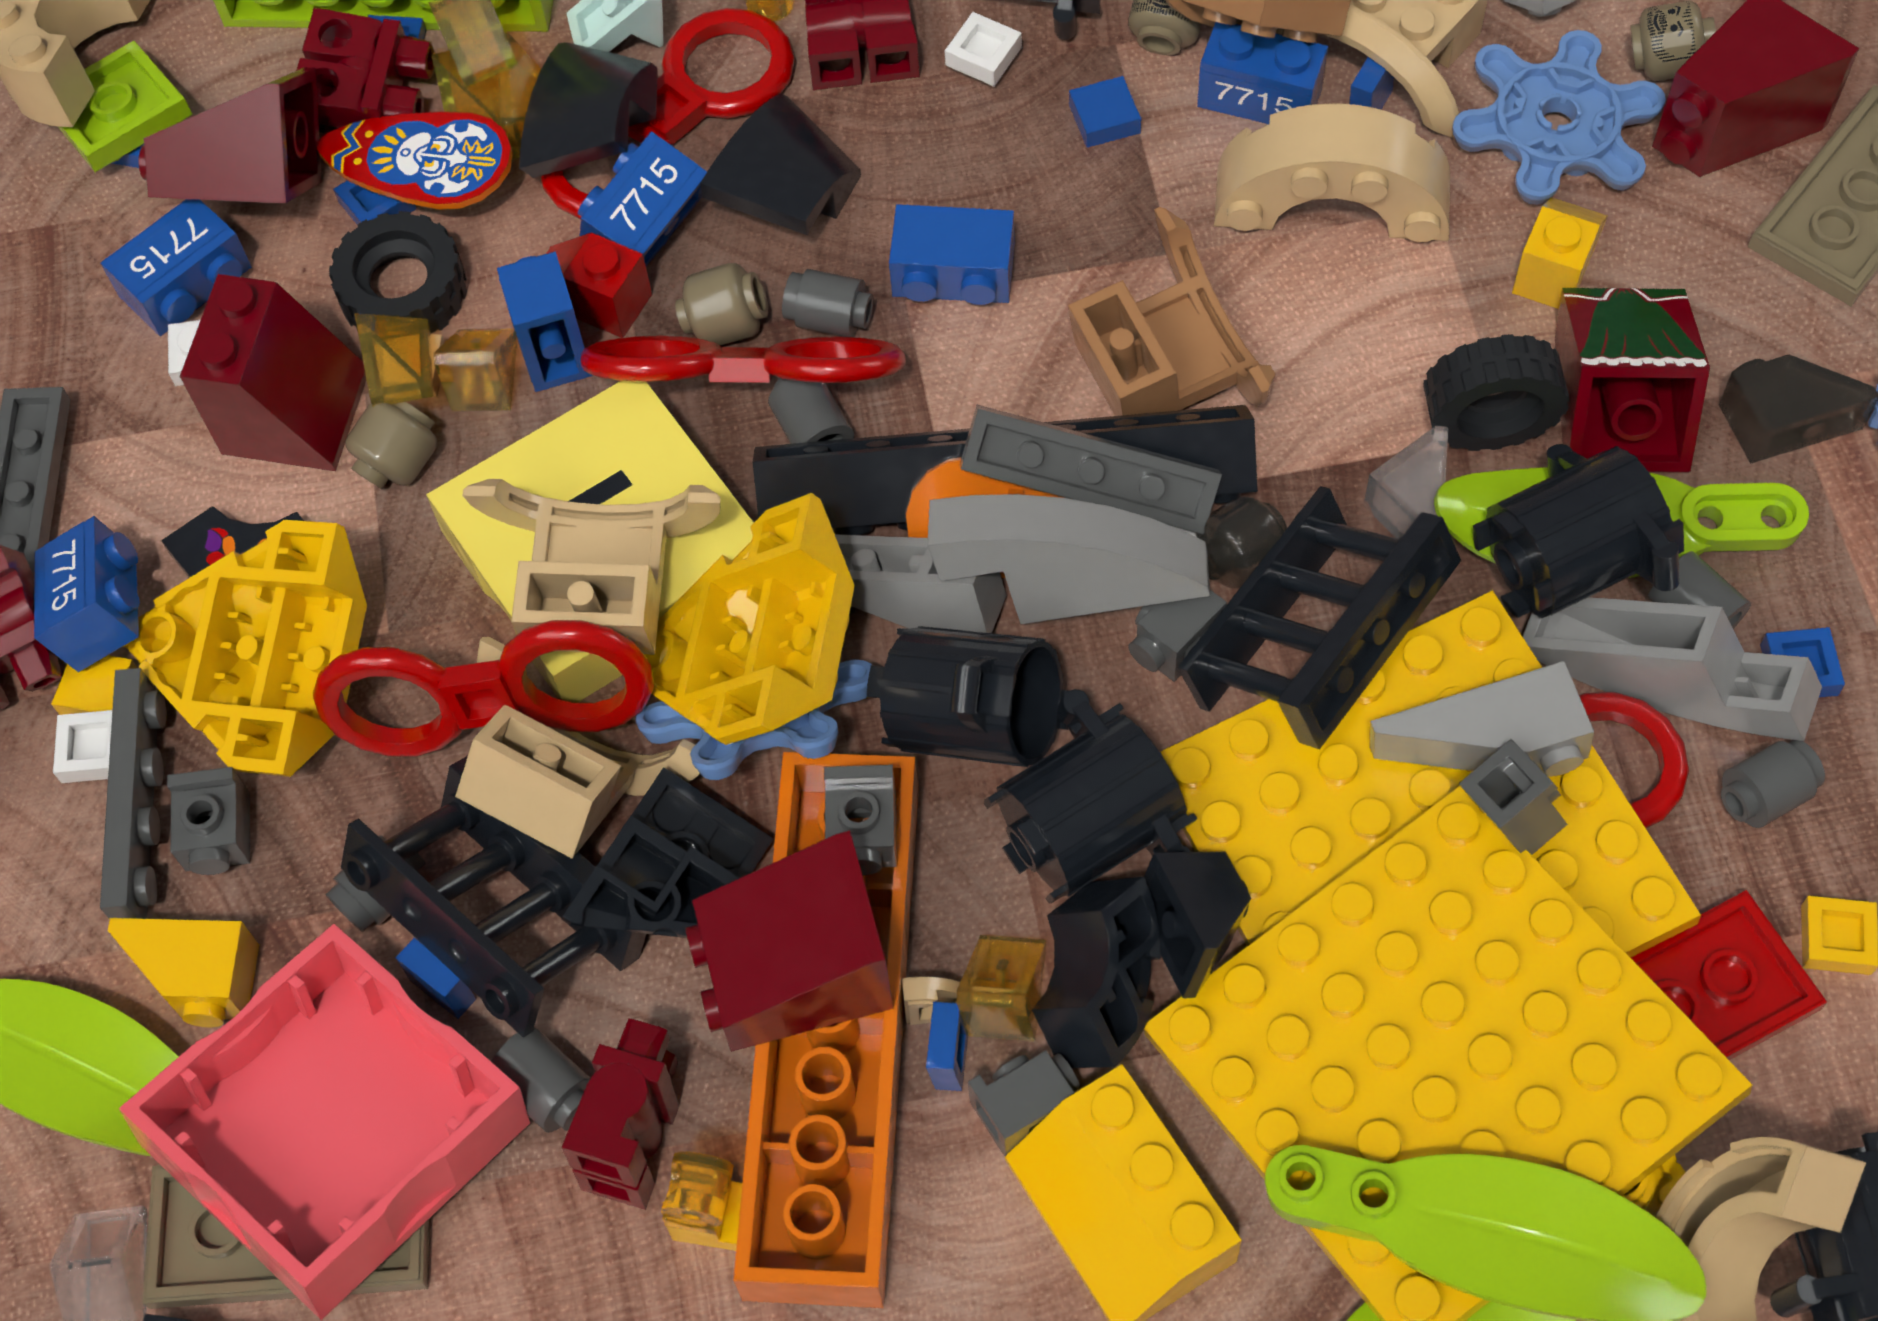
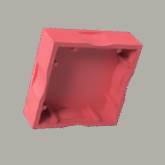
M335 924L331 925L259 987L248 1004L233 1019L215 1032L195 1042L119 1108L139 1145L320 1320L331 1312L530 1124L520 1087L456 1030L437 1021L421 1010L409 998L398 979Z

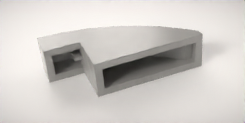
M969 495L930 500L927 546L940 581L1004 572L1020 624L1210 596L1206 542L1150 517L1107 505L1068 498L1035 495Z
M1588 597L1552 616L1539 618L1532 613L1523 634L1524 640L1539 662L1549 666L1565 661L1571 677L1605 692H1617L1644 700L1656 710L1667 714L1756 735L1804 741L1822 689V685L1809 657L1744 652L1723 608L1717 606Z

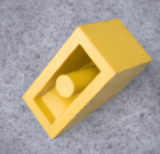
M1551 197L1542 206L1525 245L1512 294L1559 309L1562 288H1579L1608 215Z
M110 918L107 931L184 1022L199 1027H219L223 1025L224 1019H233L251 1000L259 944L242 921Z

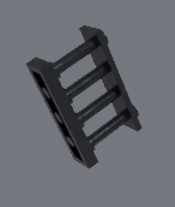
M1320 486L1177 667L1199 708L1210 712L1230 686L1276 701L1281 707L1298 742L1320 750L1462 561L1443 517L1421 512L1402 537L1399 539L1348 526L1331 489ZM1336 549L1383 561L1370 580L1364 585L1319 572ZM1301 594L1348 607L1329 631L1283 618ZM1265 640L1312 654L1293 679L1247 665Z
M466 756L449 766L441 808L389 839L383 841L359 818L349 823L341 869L355 888L360 891H366L476 993L494 1017L505 1020L524 1038L534 1030L545 989L542 986L593 952L601 954L619 971H622L639 959L646 934L569 925L576 931L575 933L523 967L519 966L496 943L547 910L555 912L562 918L595 869V866L579 852L573 858H570L455 797L468 758ZM456 829L465 831L484 848L431 882L424 879L405 861ZM501 869L509 871L529 889V891L477 924L471 922L450 902Z

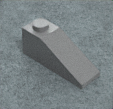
M835 535L855 585L851 602L852 607L909 629L923 626L992 633L1006 598L1000 572L940 581L927 546L928 538Z
M1565 661L1370 721V749L1374 759L1474 771L1506 742L1512 739L1547 776L1562 775L1576 769L1583 763L1584 759L1589 758L1594 736V729Z

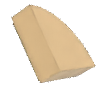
M939 977L902 978L906 1024L931 1023L933 1002L960 1003L966 1018L973 1015L970 990L964 984Z

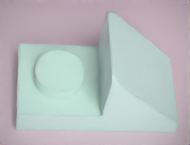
M581 0L566 13L574 44L609 52L632 34L657 47L663 46L662 0Z

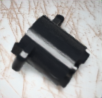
M1556 444L1551 446L1547 450L1548 479L1488 507L1486 519L1473 525L1475 548L1480 551L1490 546L1492 557L1506 585L1511 589V592L1501 596V602L1517 618L1529 612H1532L1539 618L1552 616L1635 574L1653 583L1654 587L1660 591L1674 590L1680 584L1679 554L1684 552L1683 522L1680 519L1672 521L1669 506H1667L1654 477L1651 476L1635 455L1619 448V446L1602 451L1588 459L1572 451L1568 445Z
M923 626L911 629L897 628V634L901 636L896 640L893 647L890 648L885 666L871 665L867 697L880 698V718H882L887 738L882 737L881 743L888 747L899 748L902 752L1028 768V766L1044 758L1055 741L1058 729L1068 730V726L1058 719L1057 708L1065 694L1069 691L1063 690L1064 678L1057 656L1058 653L1056 649H1053L1046 642V639Z
M1073 689L1066 693L1057 708L1058 719L1068 726L1074 739L996 788L997 792L984 800V805L987 809L996 803L1000 806L1007 824L1006 831L1010 843L1002 847L1018 874H1021L1028 868L1033 872L1037 871L1042 880L1054 890L1045 898L1049 904L1062 896H1067L1068 898L1144 848H1147L1152 856L1155 852H1191L1186 846L1182 845L1177 834L1197 820L1194 813L1189 816L1186 814L1187 807L1179 784L1175 780L1162 754L1140 727L1127 718L1126 715L1119 713V711L1124 709L1121 703L1098 716L1089 705L1087 694L1079 689Z
M1878 1132L1862 1135L1865 1147L1835 1152L1866 1162L1841 1232L1816 1227L1794 1233L1806 1275L1776 1289L1771 1294L1770 1303L1777 1315L1789 1318L1798 1313H1812L1814 1321H1878Z

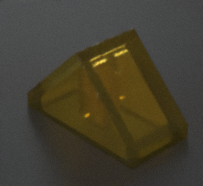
M433 0L429 2L465 87L474 85L519 65L493 0Z
M514 328L458 329L433 353L434 365L452 411L511 410L518 342Z
M980 935L957 989V1006L968 1036L1036 1041L1038 1022L1032 1012V1008L1041 998L1046 940Z

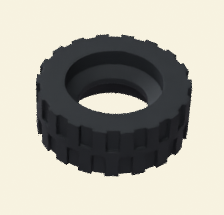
M399 211V214L389 215L387 212L377 215L378 217L367 221L366 219L357 224L358 227L351 233L348 231L341 238L342 243L338 248L335 247L331 256L333 264L329 266V276L332 281L331 286L350 326L354 325L359 334L366 338L370 336L375 338L376 342L382 343L384 332L431 334L438 329L440 331L449 325L448 321L453 315L457 316L461 310L460 303L462 299L466 298L467 288L464 281H467L456 244L452 236H448L444 226L440 223L435 224L428 216L422 214L416 216L411 215L410 212ZM400 258H416L425 265L427 269L425 283L408 295L398 298H381L371 289L370 279L372 273L389 261Z
M1509 334L1495 338L1486 337L1468 345H1461L1455 348V351L1445 354L1437 360L1438 363L1427 371V380H1424L1423 383L1433 433H1436L1439 441L1442 443L1447 442L1450 444V447L1456 449L1466 448L1468 451H1480L1481 449L1497 450L1502 449V447L1525 443L1528 439L1537 438L1546 433L1545 431L1551 426H1556L1561 421L1560 417L1566 414L1569 409L1568 402H1570L1559 353L1556 348H1551L1549 342L1536 340L1534 336L1524 335L1521 337Z

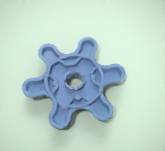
M1575 30L1563 35L1559 41L1556 56L1550 61L1540 64H1533L1522 60L1512 49L1505 45L1492 44L1478 51L1474 65L1479 79L1489 86L1498 95V98L1489 107L1468 109L1458 114L1453 122L1452 130L1458 146L1465 151L1478 152L1496 148L1501 149L1507 158L1521 162V167L1516 173L1515 185L1520 198L1529 204H1543L1555 195L1563 173L1571 176H1582L1588 172L1594 173L1611 188L1626 190L1634 186L1643 177L1646 164L1641 154L1630 148L1623 141L1621 129L1633 124L1647 123L1655 118L1663 110L1666 102L1665 93L1659 86L1649 81H1635L1630 84L1618 85L1604 80L1596 68V63L1601 55L1602 45L1594 34L1587 31ZM1551 112H1560L1568 116L1572 122L1566 125H1559L1557 130L1551 129L1552 123L1544 115Z
M849 660L839 663L838 681L834 689L832 701L773 731L724 745L706 733L704 729L679 714L663 701L646 706L643 711L636 715V724L641 733L651 743L662 744L686 738L700 739L692 748L690 756L694 767L705 779L709 780L727 778L737 770L743 759L751 753L777 746L790 748L805 758H821L834 750L838 737L837 722L833 717L823 713L834 706L865 699L867 697L868 677L872 664L864 660Z

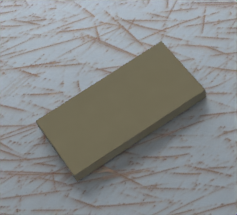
M1876 85L1872 86L1753 233L1748 244V248L1851 307L1878 273V86Z
M161 1165L152 1166L142 1304L149 1309L297 1298ZM430 1218L349 1295L428 1289Z

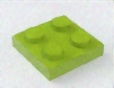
M133 40L84 69L95 92L73 127L58 128L93 171L97 172L144 144L145 137L175 125L193 114L181 93Z

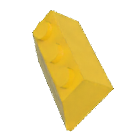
M1123 1064L1064 1099L1005 1156V1161L1108 1321H1145L1237 1262L1242 1243L1241 1238Z

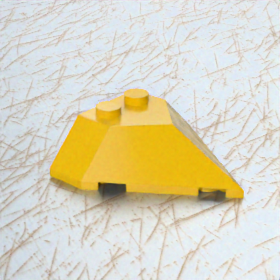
M813 493L767 509L750 526L753 534L751 542L733 560L722 555L658 620L655 655L644 654L651 663L654 681L652 694L679 714L697 724L706 733L724 745L773 731L832 701L834 689L838 681V668L845 632L849 625V612L855 585L822 501Z
M283 520L265 531L267 539L243 554L232 551L153 600L155 607L138 617L139 637L123 646L140 663L138 667L141 668L148 679L194 729L203 732L218 749L216 754L228 767H233L235 771L291 777L335 735L318 715L313 699V690L319 672L337 656L358 649L367 609L366 599L345 527L338 523ZM351 684L342 690L345 703H347Z

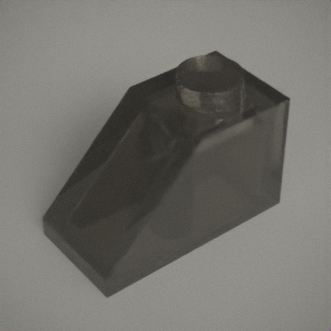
M1788 354L1768 361L1753 359L1740 365L1732 371L1718 405L1751 464L1862 430L1878 401V393L1872 385Z

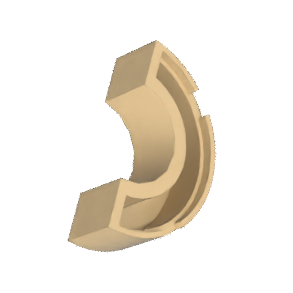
M0 0V79L11 99L18 105L21 113L34 121L46 125L73 127L95 92L74 49L79 43L97 31L118 23L138 21L150 0Z
M1331 103L1313 104L1283 110L1271 114L1269 125L1253 133L1246 127L1233 138L1223 151L1217 170L1214 226L1232 227L1242 231L1253 229L1272 230L1278 217L1292 206L1311 200L1337 198L1358 202L1377 211L1388 224L1390 238H1406L1416 242H1428L1431 240L1448 241L1450 217L1449 163L1442 147L1435 139L1430 140L1428 143L1415 134V123L1391 112L1361 105Z
M1755 1137L1730 1143L1731 1150L1711 1162L1700 1159L1675 1184L1655 1217L1684 1242L1698 1261L1705 1276L1706 1297L1704 1303L1696 1313L1680 1321H1757L1755 1298L1759 1277L1773 1250L1796 1232L1816 1227L1841 1232L1866 1162L1777 1137Z

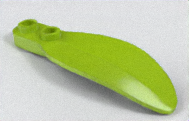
M1548 467L1480 472L1451 479L1440 486L1434 497L1436 514L1443 517L1449 533L1459 543L1476 555L1496 563L1492 557L1490 546L1480 551L1475 548L1473 525L1486 519L1488 507L1548 479ZM1650 473L1656 480V484L1663 494L1667 506H1669L1672 521L1680 519L1683 522L1684 552L1680 553L1679 557L1690 551L1695 552L1699 556L1704 552L1781 550L1796 542L1809 519L1808 505L1803 496L1794 488L1782 483L1706 484L1694 488L1676 479ZM1761 517H1773L1778 521L1780 527L1772 528L1767 526ZM1698 518H1710L1715 522L1717 528L1709 529L1700 524Z
M0 979V1105L34 1123L59 1133L94 1144L151 1156L139 1145L119 1108L179 1056L137 1021L102 1001L49 983L21 979Z
M1295 1145L1281 1150L1272 1158L1266 1169L1265 1187L1269 1203L1273 1210L1283 1219L1295 1224L1361 1240L1378 1241L1397 1259L1419 1273L1449 1287L1487 1301L1534 1313L1581 1321H1680L1696 1313L1706 1297V1281L1701 1266L1684 1242L1671 1229L1623 1196L1593 1181L1561 1169L1518 1159L1477 1154L1420 1156L1388 1164L1308 1145ZM1301 1170L1310 1172L1315 1177L1314 1184L1306 1190L1292 1188L1288 1184V1179L1294 1172ZM1376 1187L1382 1189L1387 1194L1388 1199L1382 1206L1372 1208L1363 1204L1360 1196L1366 1189Z

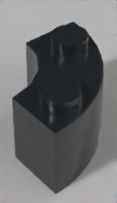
M1144 876L1091 882L1047 915L1054 938V969L1045 994L1032 1008V1012L1053 1055L1060 1053L1071 1068L1116 1067L1136 1044L1151 1014L1154 1001L1146 999L1150 982L1151 960L1161 959V944L1156 910Z

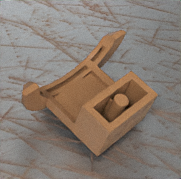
M1165 0L1171 8L1185 18L1214 27L1215 22L1229 25L1239 24L1242 25L1241 31L1268 38H1275L1277 28L1283 29L1282 36L1309 43H1316L1318 33L1342 36L1351 0Z
M1158 207L1154 209L1160 237L1178 284L1135 302L1122 280L1068 305L1074 343L1115 416L1178 411L1234 385L1250 403L1257 406L1263 404L1268 400L1276 375L1271 365H1261L1254 358L1232 326L1206 276L1191 231L1186 222L1166 208Z

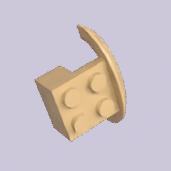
M1351 0L1342 36L1320 35L1337 39L1361 51L1384 67L1410 94L1420 112L1423 125L1448 137H1454L1452 125L1455 117L1459 114L1457 104L1446 81L1431 62L1435 60L1449 68L1481 33L1488 0ZM1277 28L1276 33L1282 35L1283 29Z
M487 479L468 485L463 489L462 494L472 507L486 516L511 526L535 532L532 561H518L511 619L518 634L525 628L551 620H584L612 628L632 640L643 654L655 655L666 538L697 531L712 523L720 514V496L703 485H689L684 492L663 501L620 505L576 503L546 498L516 488L503 479ZM556 650L563 652H584L580 650Z
M482 637L479 642L477 663L499 660L505 645L491 637ZM504 704L473 739L455 797L540 841L544 845L573 858L622 795L644 796L663 767L687 783L695 779L700 773L694 767L690 752L695 744L685 739L672 750L654 755H638L614 750L590 740L578 732H568L545 726Z

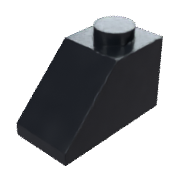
M1155 852L1144 878L1156 910L1160 933L1161 957L1182 998H1195L1229 948L1242 918L1245 917L1248 911L1251 896L1248 893L1246 884L1240 879L1226 852Z

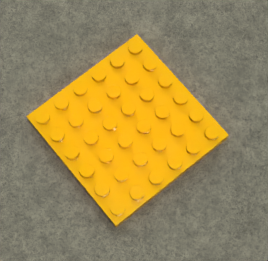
M1493 590L1408 631L1320 750L1299 743L1278 702L1268 699L1160 751L1179 784L1187 807L1186 814L1189 816L1194 813L1197 817V820L1191 826L1183 830L1194 851L1226 852L1240 879L1247 886L1251 900L1248 911L1238 926V931L1246 946L1250 945L1459 787V783L1473 772L1374 759L1370 749V721L1542 668ZM1592 745L1589 758L1584 759L1579 767L1562 775L1548 776L1561 794L1552 805L1568 825L1532 856L1630 958L1699 923L1700 912Z
M1461 786L1457 787L1211 973L1195 998H1182L1181 996L1149 1020L1144 1028V1034L1264 1180L1266 1169L1278 1152L1290 1146L1308 1145L1388 1164L1420 1156L1441 1154H1477L1512 1158L1570 1172L1623 1196L1748 1097L1752 1089V1084L1543 866L1527 850L1520 853L1511 844L1501 830L1482 812ZM1303 1170L1294 1172L1288 1179V1184L1296 1190H1306L1315 1182V1177L1310 1172ZM1376 1187L1366 1189L1360 1196L1362 1203L1372 1208L1382 1206L1388 1199L1387 1194L1382 1189ZM1303 1226L1380 1321H1466L1490 1302L1449 1287L1419 1273L1397 1259L1378 1241H1366Z

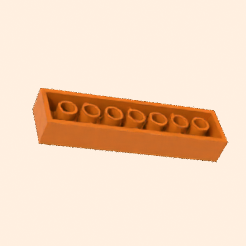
M783 752L773 863L825 839L824 767L893 765L896 786L897 867H882L875 874L863 875L886 960L894 1009L755 1045L733 1278L742 1301L884 1308L904 1015L902 978H906L919 795L915 757L829 753L824 757L811 759L801 756L798 752ZM850 818L849 820L863 822L868 818Z

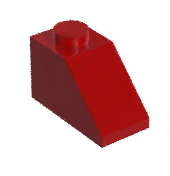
M592 232L551 246L546 254L556 251L576 319L624 338L652 296L643 254Z

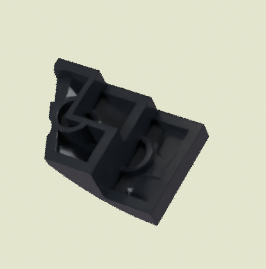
M569 42L558 43L540 70L531 93L521 139L519 169L535 178L627 152L629 126L656 119L658 67L651 62Z
M779 93L759 107L736 131L700 182L702 198L808 235L820 213L837 219L859 181L861 171L789 97Z
M663 767L561 920L569 925L687 938L685 928L698 924L692 900L752 873L773 838Z

